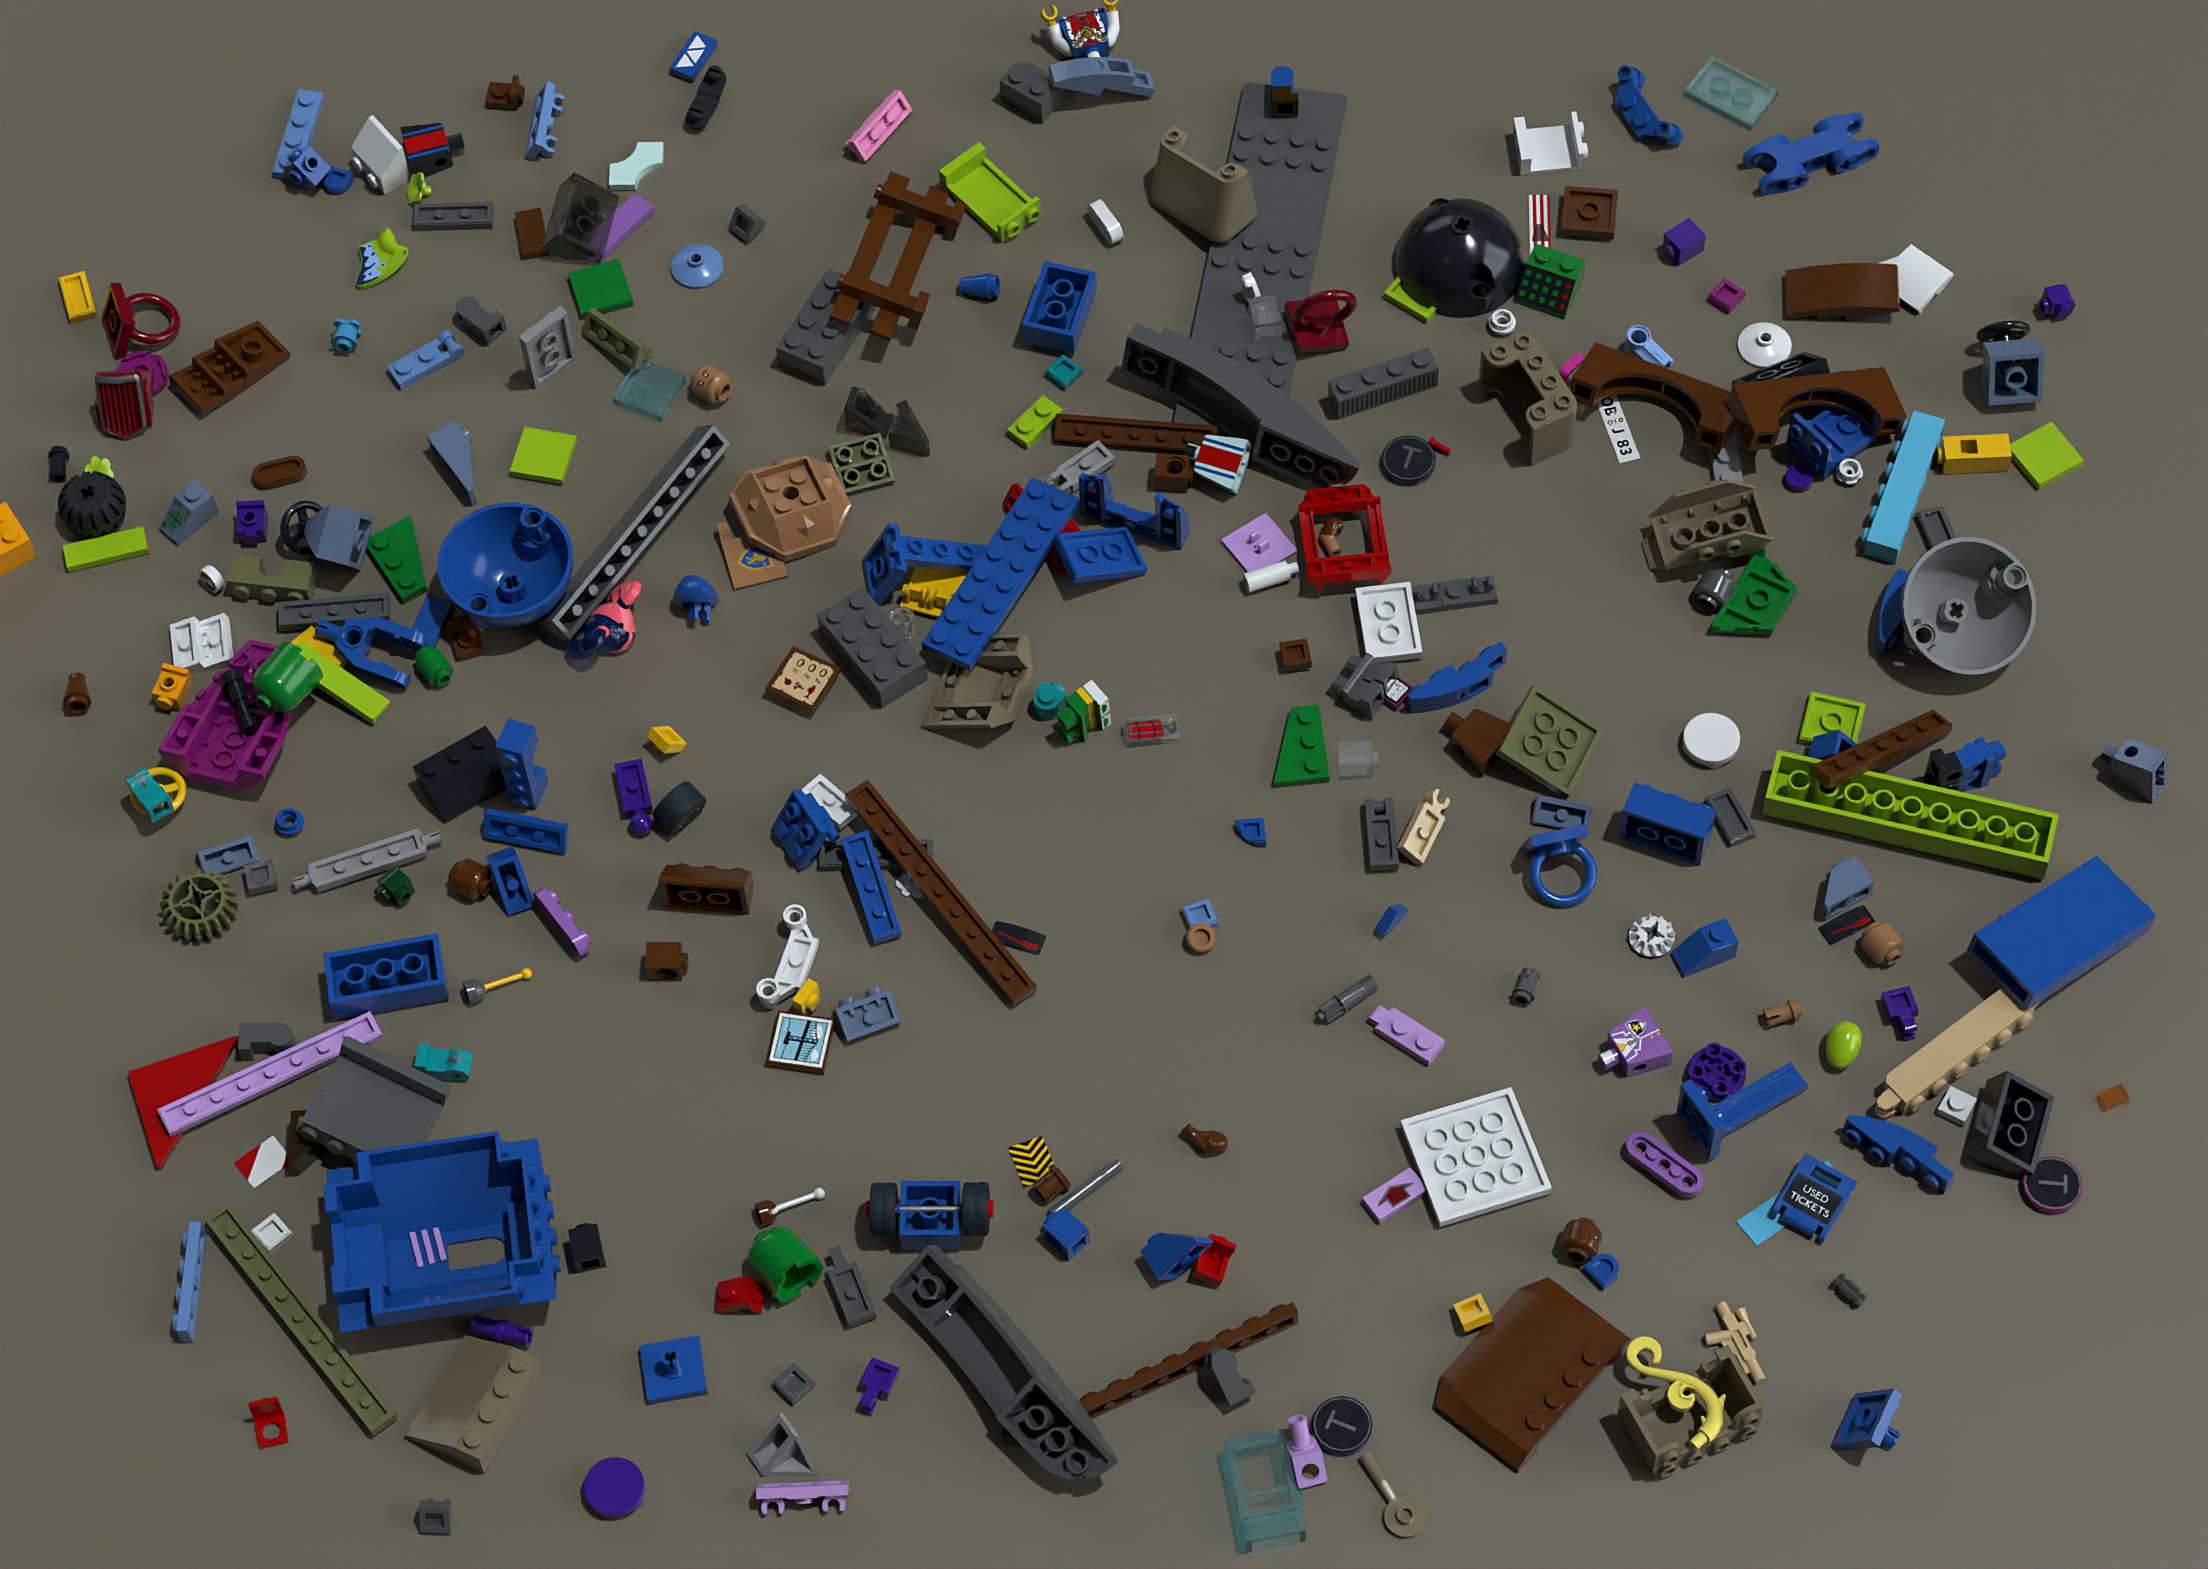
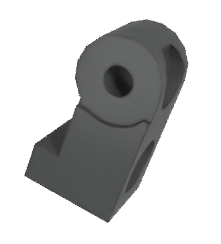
M471 296L462 297L457 301L456 310L460 324L487 346L507 330L504 315L497 310L492 314L488 313L479 306L477 299Z
M240 1023L238 1051L242 1061H254L255 1053L274 1052L278 1054L296 1045L292 1029L285 1023Z
M1214 1346L1207 1351L1205 1364L1223 1403L1232 1406L1257 1393L1251 1381L1246 1378L1241 1379L1236 1369L1237 1359L1233 1352L1222 1346Z

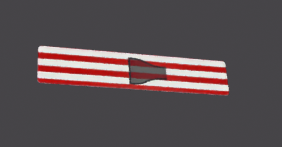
M1549 195L1528 196L1530 254L1535 244L1551 248Z

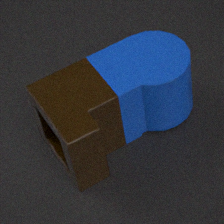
M1286 66L1276 67L1271 73L1272 117L1298 116V93H1292L1294 73Z

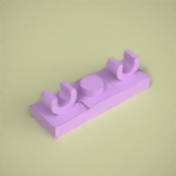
M849 1480L759 1483L756 1487V1499H764L761 1505L763 1514L768 1513L769 1502H776L779 1506V1513H783L785 1509L783 1498L794 1499L796 1504H807L813 1502L812 1498L825 1496L822 1502L824 1511L829 1510L828 1502L831 1499L838 1500L840 1511H844L846 1500L843 1495H848L850 1491Z

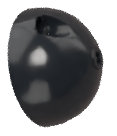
M1437 198L1427 208L1419 212L1401 234L1395 253L1394 266L1396 276L1400 277L1404 290L1422 306L1427 308L1433 306L1436 308L1437 314L1444 316L1472 317L1497 309L1515 294L1523 275L1525 261L1521 240L1510 221L1501 212L1473 199L1456 198L1447 200Z

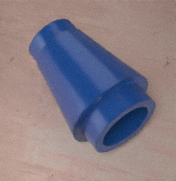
M990 272L960 278V293L992 299L993 296H998L1000 292L999 276L993 275Z

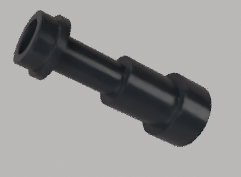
M231 669L220 675L223 687L228 690L232 704L237 706L241 721L238 723L239 727L242 728L243 732H249L258 728V718L252 716L247 704L249 698L243 685L245 679L241 669Z

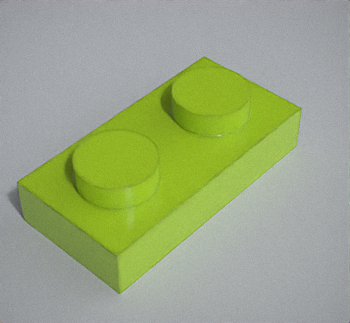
M1042 395L1007 429V435L1028 450L1055 424L1056 413L1063 414V409Z

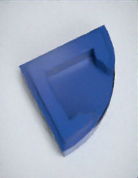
M1264 818L1235 820L1236 830L1245 842L1256 847H1266Z
M1402 904L1388 907L1378 923L1376 931L1383 936L1387 935L1401 922L1409 909Z

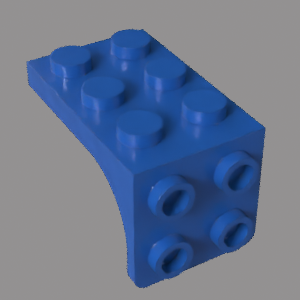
M1828 407L1809 422L1798 413H1794L1790 417L1786 444L1793 454L1800 456L1806 462L1811 471L1817 472L1824 479L1834 472L1843 460L1851 459L1880 436L1874 437L1869 427L1856 416L1838 408Z

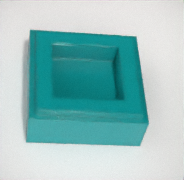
M1064 354L1045 370V376L1063 390L1069 388L1083 375V368Z

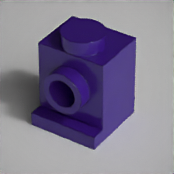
M264 500L236 501V534L239 543L253 545L267 542L268 512Z

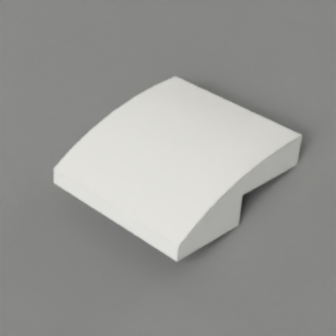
M1912 244L1891 263L1898 266L1899 300L1919 314L1935 295L1938 296L1954 276V273Z
M225 613L202 621L191 617L170 625L174 666L189 669L190 673L228 666V661L233 657L230 621Z

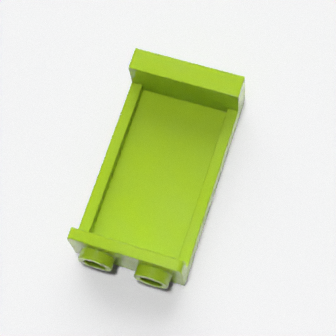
M980 142L939 170L940 186L950 193L956 201L966 203L965 209L1001 243L1009 237L1017 235L1020 229L1029 223L1035 222L1042 214L1041 199L1037 196L1031 199L986 157V148Z

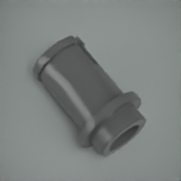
M1529 967L1522 969L1519 983L1512 991L1513 1000L1517 1004L1524 1006L1529 1005L1534 1000L1535 995L1533 992L1540 978L1539 971L1531 968L1530 974H1528Z

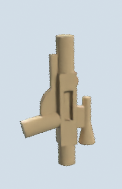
M1725 1301L1718 1303L1715 1308L1722 1319L1721 1322L1725 1330L1704 1334L1706 1346L1721 1343L1722 1347L1729 1345L1745 1374H1750L1755 1384L1763 1383L1766 1377L1756 1360L1755 1350L1751 1348L1746 1338L1750 1335L1752 1340L1757 1339V1335L1749 1322L1746 1308L1742 1307L1735 1311L1736 1316L1741 1320L1738 1323Z

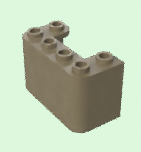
M1521 332L1481 349L1479 388L1486 396L1490 392H1496L1501 395L1503 401L1516 396L1526 411V421L1531 428L1530 447L1525 450V457L1531 466L1571 448L1574 441L1577 401L1536 338L1529 333Z
M1729 1345L1715 1350L1714 1353L1717 1357L1715 1360L1708 1364L1706 1361L1701 1362L1698 1370L1688 1374L1707 1384L1716 1393L1718 1398L1723 1394L1726 1395L1723 1425L1720 1432L1711 1443L1706 1442L1698 1450H1694L1690 1446L1689 1441L1698 1434L1697 1430L1702 1426L1700 1417H1707V1409L1703 1400L1696 1393L1688 1390L1683 1392L1685 1396L1692 1393L1695 1396L1693 1407L1685 1412L1676 1411L1669 1405L1667 1393L1669 1387L1673 1384L1672 1382L1650 1392L1645 1388L1641 1390V1395H1638L1634 1388L1621 1394L1618 1414L1653 1475L1667 1477L1674 1473L1677 1467L1688 1463V1465L1697 1463L1704 1457V1454L1713 1450L1720 1452L1730 1446L1732 1441L1738 1438L1745 1440L1757 1433L1764 1405Z

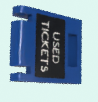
M1805 1153L1770 1214L1776 1217L1782 1207L1786 1208L1781 1217L1782 1222L1811 1238L1818 1227L1823 1230L1819 1234L1818 1241L1824 1243L1857 1187L1858 1182ZM1814 1170L1838 1182L1837 1189L1813 1177Z

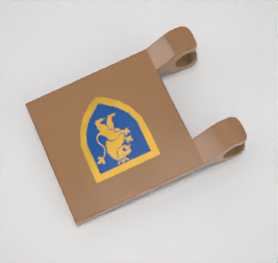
M720 522L717 524L719 539L735 591L788 578L784 561L775 557V554L749 543L746 536L732 539L728 523Z

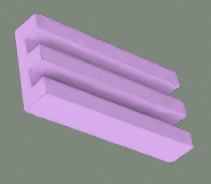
M439 1227L433 1228L441 1262L447 1261ZM427 1229L421 1230L429 1264H436ZM409 1232L418 1269L423 1268L424 1264L416 1233Z

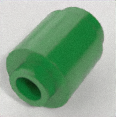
M427 645L416 653V666L431 686H443L451 680L453 668L439 649L434 648L432 645Z

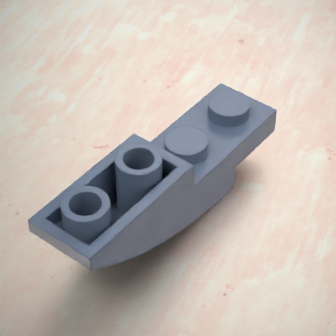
M1112 57L1079 58L1052 64L1048 68L1053 87L1079 91L1084 94L1100 96L1103 89L1107 88L1112 91L1117 90L1151 97L1155 90L1150 72L1133 69L1131 60Z

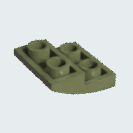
M881 433L828 446L833 468L846 494L895 482Z

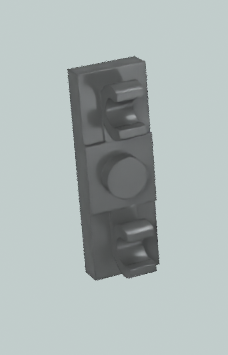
M1491 575L1411 587L1416 615L1498 604L1494 578Z

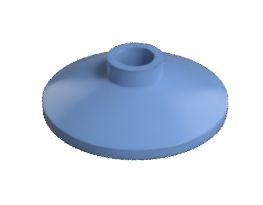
M693 244L682 248L676 253L671 262V272L674 279L680 285L690 289H702L711 286L718 281L724 270L721 254L715 248L705 244Z

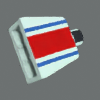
M1205 435L1201 446L1188 443L1184 455H1189L1190 461L1196 462L1194 472L1198 476L1233 494H1237L1253 445L1246 439Z

